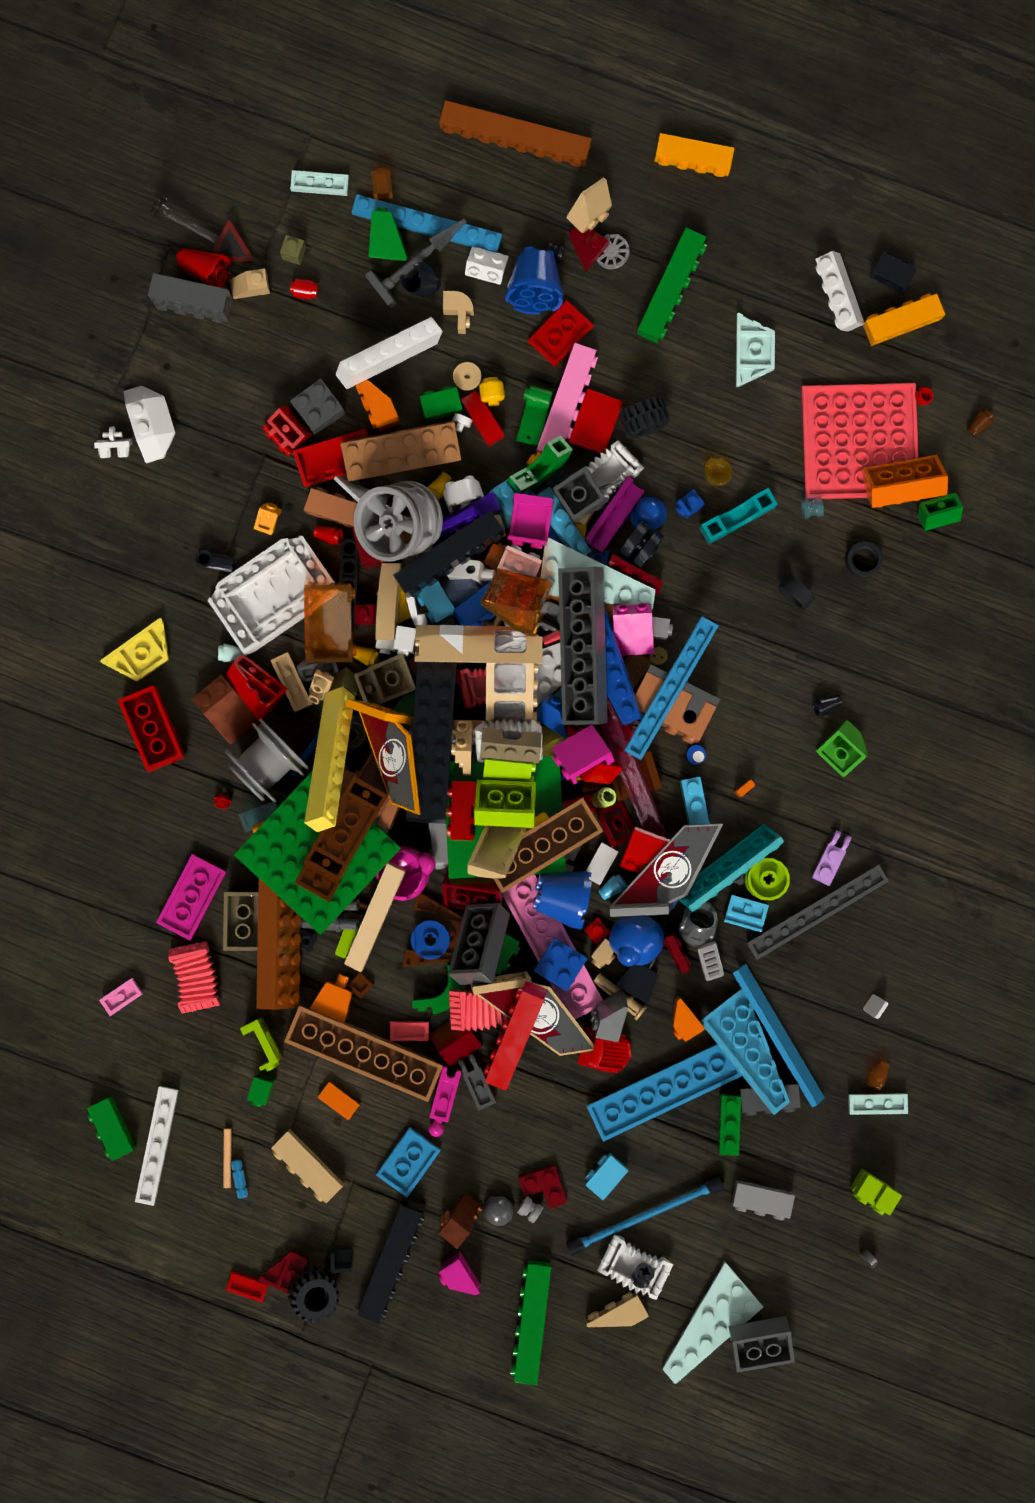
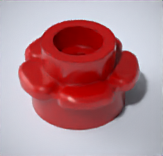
M920 387L915 393V399L922 406L928 405L933 399V392L930 388Z
M218 794V796L213 798L214 806L218 808L228 809L230 803H232V800L226 794Z

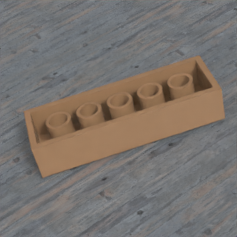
M454 421L340 442L348 482L461 460Z
M581 798L524 833L506 878H493L502 893L603 832L585 800Z

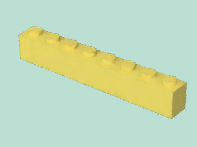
M343 686L325 693L304 821L305 824L316 832L336 826L353 709L345 707L347 699L355 700V696Z

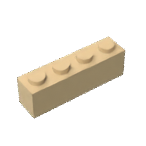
M291 1129L272 1146L273 1155L278 1160L282 1159L287 1164L286 1168L292 1174L296 1173L301 1178L300 1182L306 1188L310 1187L314 1191L313 1195L320 1202L324 1201L327 1203L343 1187L344 1183Z

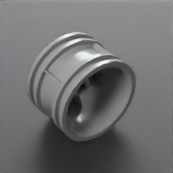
M402 481L367 491L358 501L354 512V529L359 543L369 555L381 561H396L426 552L434 546L442 531L443 516L437 498L426 486L414 481ZM391 495H394L392 508L386 509L388 499ZM406 506L410 511L412 519L405 520L404 515L401 513ZM403 530L412 534L407 546H405L400 537Z

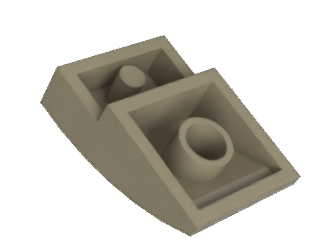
M403 653L354 674L363 701L376 703L381 706L415 691L416 688Z

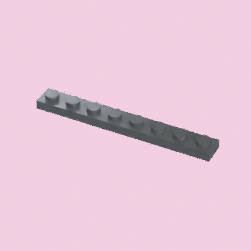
M876 865L746 944L755 959L758 960L889 882L880 865Z

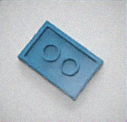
M409 1127L378 1170L376 1176L405 1197H408L441 1149Z

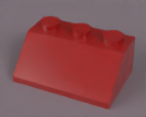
M635 827L624 851L620 867L640 874L670 839Z

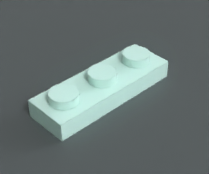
M292 170L290 189L292 192L347 196L349 175Z
M848 1094L849 1114H908V1094Z

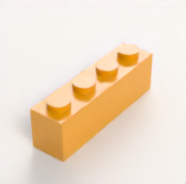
M660 133L654 162H658L662 166L674 165L682 170L689 168L694 169L698 173L709 172L714 173L717 177H724L729 175L734 148Z
M929 293L920 297V300L916 302L910 300L903 303L900 308L891 307L879 316L877 313L867 317L863 327L870 345L873 346L937 322L945 316V312L938 294L931 296Z

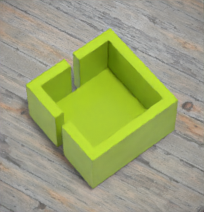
M864 1169L860 1170L850 1187L854 1192L853 1196L865 1205L869 1202V1206L882 1216L884 1213L890 1216L902 1197L894 1188Z

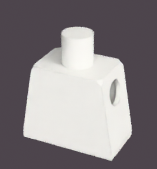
M469 560L463 565L459 564L456 566L454 571L447 576L450 580L473 579L477 586L482 589L487 581H492L496 578V571L487 569L481 561Z

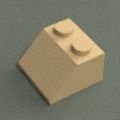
M603 177L583 191L566 217L581 233L588 229L592 230L599 221L602 223L609 216L608 211L612 204L607 180Z

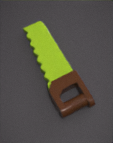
M360 900V908L365 909L367 912L370 903ZM349 910L347 918H358L360 928L366 913L361 915L353 912V910ZM343 930L335 952L337 956L347 958L346 955L349 954L358 930Z

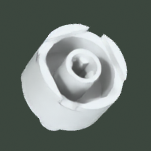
M467 476L463 480L448 482L443 492L450 514L484 497L479 481L475 480L473 476Z

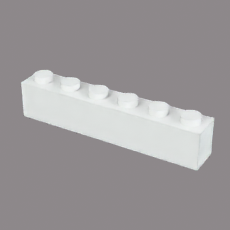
M430 317L341 361L336 376L344 387L349 389L436 345L443 331L434 319Z

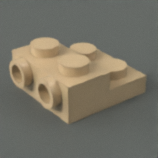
M457 720L456 728L452 729V740H456V743H452L451 755H455V763H459V767L463 768V775L471 776L472 721Z

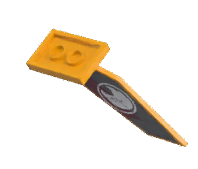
M347 699L345 707L360 713L390 803L420 815L411 735L400 724L412 725L413 717L376 703Z

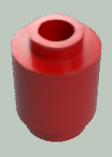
M295 278V282L291 281L290 293H293V297L310 300L317 298L318 283H314V280Z

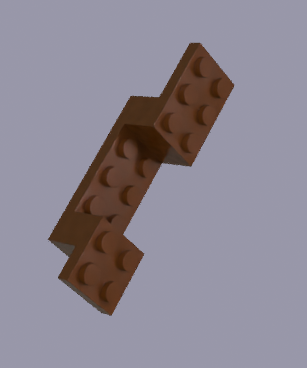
M371 751L357 777L354 776L339 801L336 826L321 831L305 858L304 867L295 881V884L327 902L331 901L349 870V864L376 817L379 818L389 801L373 751Z

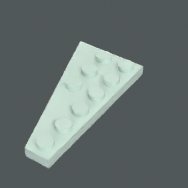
M725 1261L662 1367L663 1371L675 1384L730 1337L728 1326L746 1323L763 1308V1305Z

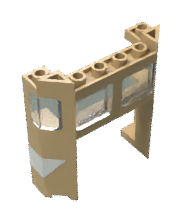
M416 625L415 662L486 663V720H469L472 721V737H475V728L482 721H485L488 725L489 721L495 724L497 719L500 724L503 719L507 723L510 719L514 723L519 719L521 724L525 720L527 724L531 720H535L540 725V721H537V712H533V707H537V695H533V690H537L538 679L534 678V673H538V664H542V637H538V634H535V627ZM454 720L453 728H456L457 720Z

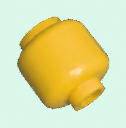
M497 377L483 379V382L479 385L481 401L488 403L489 407L500 405L499 402L505 398L503 382L498 380Z

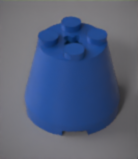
M526 247L524 252L518 255L505 296L506 302L512 304L514 310L526 314L540 315L541 311L550 309L556 311L561 307L563 291L554 252Z
M570 871L540 874L535 888L539 892L534 897L532 909H536L537 912L571 928L581 930L584 924V919L582 918L585 916L589 904L592 881L588 879L592 873L588 871Z

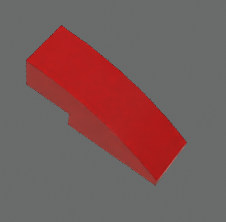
M476 390L460 399L461 404L470 419L473 420L474 426L488 447L504 438L503 431L486 404L481 401V397Z

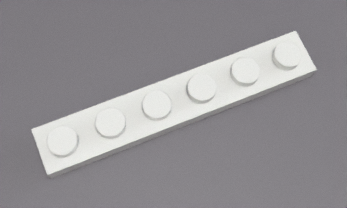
M159 1086L135 1198L137 1203L152 1206L156 1203L179 1092L178 1089Z

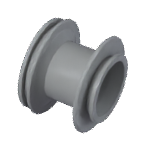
M260 718L261 724L259 726L252 723L257 730L259 738L238 758L225 749V753L233 760L231 764L227 762L226 765L259 799L264 801V795L266 794L272 801L277 803V799L269 790L290 769L305 776L302 770L304 768L308 770L309 767Z

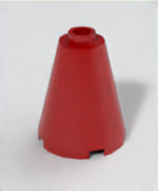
M183 248L176 254L177 265L199 283L222 288L229 276L227 265L231 266L230 259L226 255Z

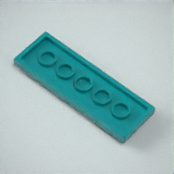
M763 824L697 875L688 895L678 900L692 912L699 909L706 901L715 897L719 891L731 885L736 878L748 872L756 863L761 862L765 856L777 850L784 843V840L779 834Z

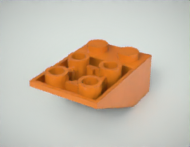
M368 380L355 385L358 394H363L361 400L366 412L370 411L368 417L373 429L377 428L378 432L381 433L400 425L393 403L387 395Z

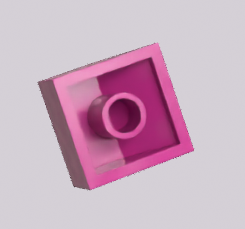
M461 1252L440 1264L438 1277L444 1286L447 1284L451 1290L473 1295L480 1293L481 1284Z

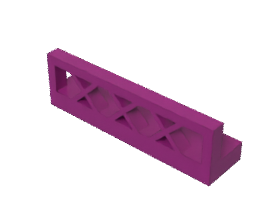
M627 477L586 536L588 546L601 554L604 553L644 495V490L633 484V478Z

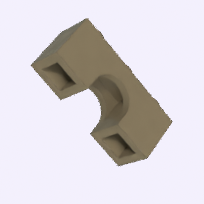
M483 728L480 758L539 763L542 733L522 731L521 738L509 740L502 735V729Z

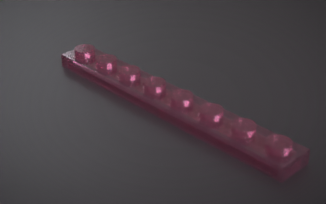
M607 699L608 723L600 724L611 753L623 767L620 775L643 830L669 839L636 757L624 751L629 740L610 699Z

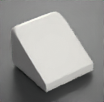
M873 994L863 1010L872 1017L879 1019L888 1006V1002Z

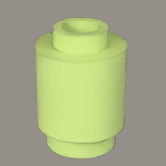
M609 787L596 791L592 796V803L598 809L607 808L616 801V793Z

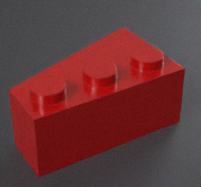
M241 654L231 664L225 675V679L258 721L260 718L263 719L280 703L288 689L244 654Z
M452 781V785H449L448 797H452L451 805H448V817H451V824H447V836H450V840L475 841L474 810L476 782Z

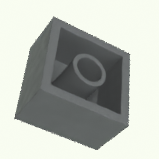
M321 378L290 400L292 406L314 436L345 414L343 407Z
M585 467L552 488L575 523L608 502Z

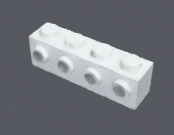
M831 251L816 258V270L822 277V288L828 294V305L834 311L836 317L834 321L837 328L848 332L864 325L865 323L840 253Z

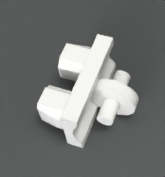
M111 426L109 427V432H103V438L110 439L97 440V442H94L95 448H98L100 458L112 457L111 448L117 447L118 457H128L132 439H116L117 437H123L122 432H116L115 427Z

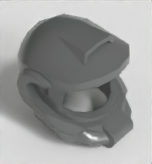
M706 901L702 907L693 912L688 908L684 910L678 931L681 939L687 945L698 947L713 940L718 917L711 902ZM694 912L703 913L709 918L710 925L708 926L697 918H690V915Z

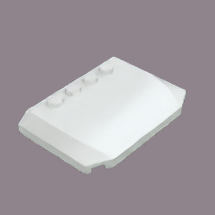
M303 536L279 540L219 581L212 597L208 599V602L244 655L257 651L333 599L340 591Z

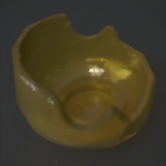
M711 457L705 463L703 474L710 485L723 486L731 480L733 469L730 463L723 458L713 459Z

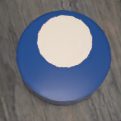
M694 745L688 749L686 757L691 764L698 765L705 760L706 752L703 747Z

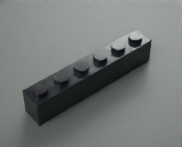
M488 511L393 574L407 598L415 597L426 586L434 585L441 576L452 573L459 564L467 563L474 554H480L485 551L486 546L499 542L504 535L503 528L492 512Z
M401 1202L357 1316L379 1324L380 1319H385L388 1308L385 1306L387 1301H392L396 1290L393 1289L395 1282H400L403 1274L400 1271L402 1264H407L410 1253H407L410 1245L414 1246L418 1236L415 1235L417 1227L421 1228L425 1219L422 1216L423 1210Z

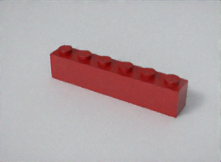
M525 981L523 988H518L515 996L518 999L517 1003L513 1002L509 1014L512 1015L510 1019L506 1017L502 1028L505 1029L504 1034H499L496 1042L499 1045L498 1049H493L490 1057L493 1061L491 1064L487 1063L484 1074L487 1075L485 1083L505 1091L507 1090L548 989Z

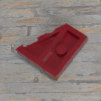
M291 1250L259 1278V1281L287 1293V1289L291 1288L289 1285L290 1281L295 1280L293 1276L296 1273L298 1275L301 1274L300 1270L305 1269L309 1258Z

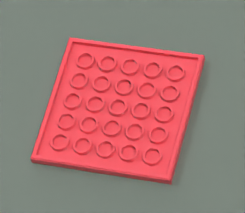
M916 383L809 385L801 387L805 500L867 498L862 468L918 458Z

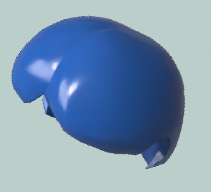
M648 915L621 916L612 927L609 935V944L611 949L617 954L621 964L630 967L634 965L642 966L653 961L662 951L664 933L661 926Z

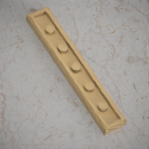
M390 862L387 863L346 958L345 965L359 972L363 971L404 877L405 869Z

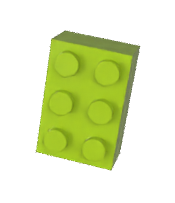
M477 779L474 810L475 825L534 828L536 782Z

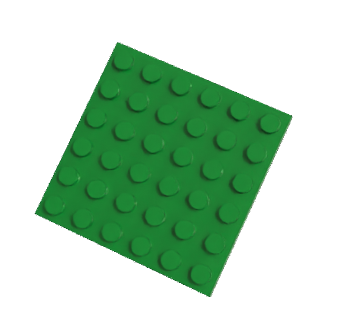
M311 772L234 856L321 935L401 848L373 823L351 860L349 870L330 902L295 884L298 875L304 867L305 858L321 831L316 832L304 823L312 778Z

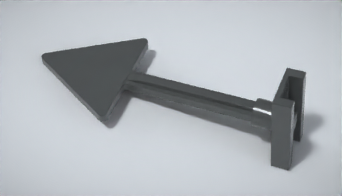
M465 219L430 238L429 240L432 244L424 248L392 276L381 281L372 271L365 275L388 306L393 308L397 304L389 290L395 286L394 284L400 280V277H404L414 269L413 264L422 262L431 255L434 249L440 252L467 222Z

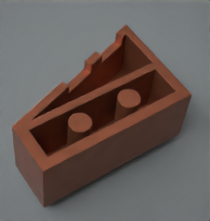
M465 1192L451 1211L446 1210L441 1216L439 1235L458 1249L470 1234L475 1224L473 1220L478 1218V1213L482 1210L483 1206Z

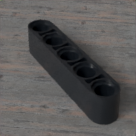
M347 539L342 542L340 548L339 626L345 634L350 635L355 633L358 625L355 624V605H358L359 552L356 542L352 539ZM346 546H355L354 552L346 553ZM347 564L355 566L354 570L350 573L345 571ZM347 583H353L354 589L352 591L344 590V586ZM346 602H353L354 607L352 610L347 611L344 609ZM348 620L353 621L354 624L350 630L344 629L343 626Z

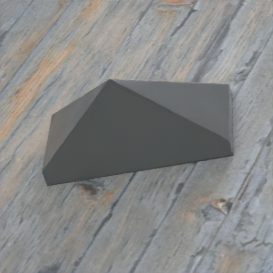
M313 650L297 666L302 683L313 680L317 669L321 672H328L331 675L339 672L334 656Z

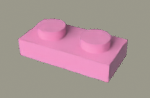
M131 978L99 1001L109 1016H112L143 995V992L135 980Z

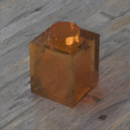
M378 168L375 171H371L374 199L393 198L390 169Z

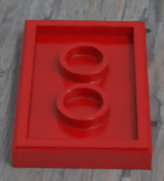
M565 300L561 307L528 339V343L556 367L573 349L574 343L578 344L594 327V324L569 301Z
M587 389L568 443L598 454H605L623 401Z

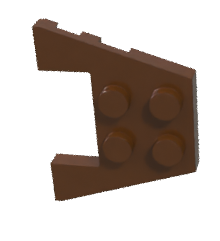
M420 893L416 897L414 910L433 913V921L443 924L449 932L450 944L442 956L431 960L422 958L414 950L406 949L403 967L451 961L463 918ZM430 934L428 943L429 945H434L433 942L436 943V938H433L432 934Z

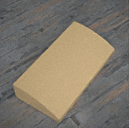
M484 826L469 860L468 874L485 878H506L526 828Z

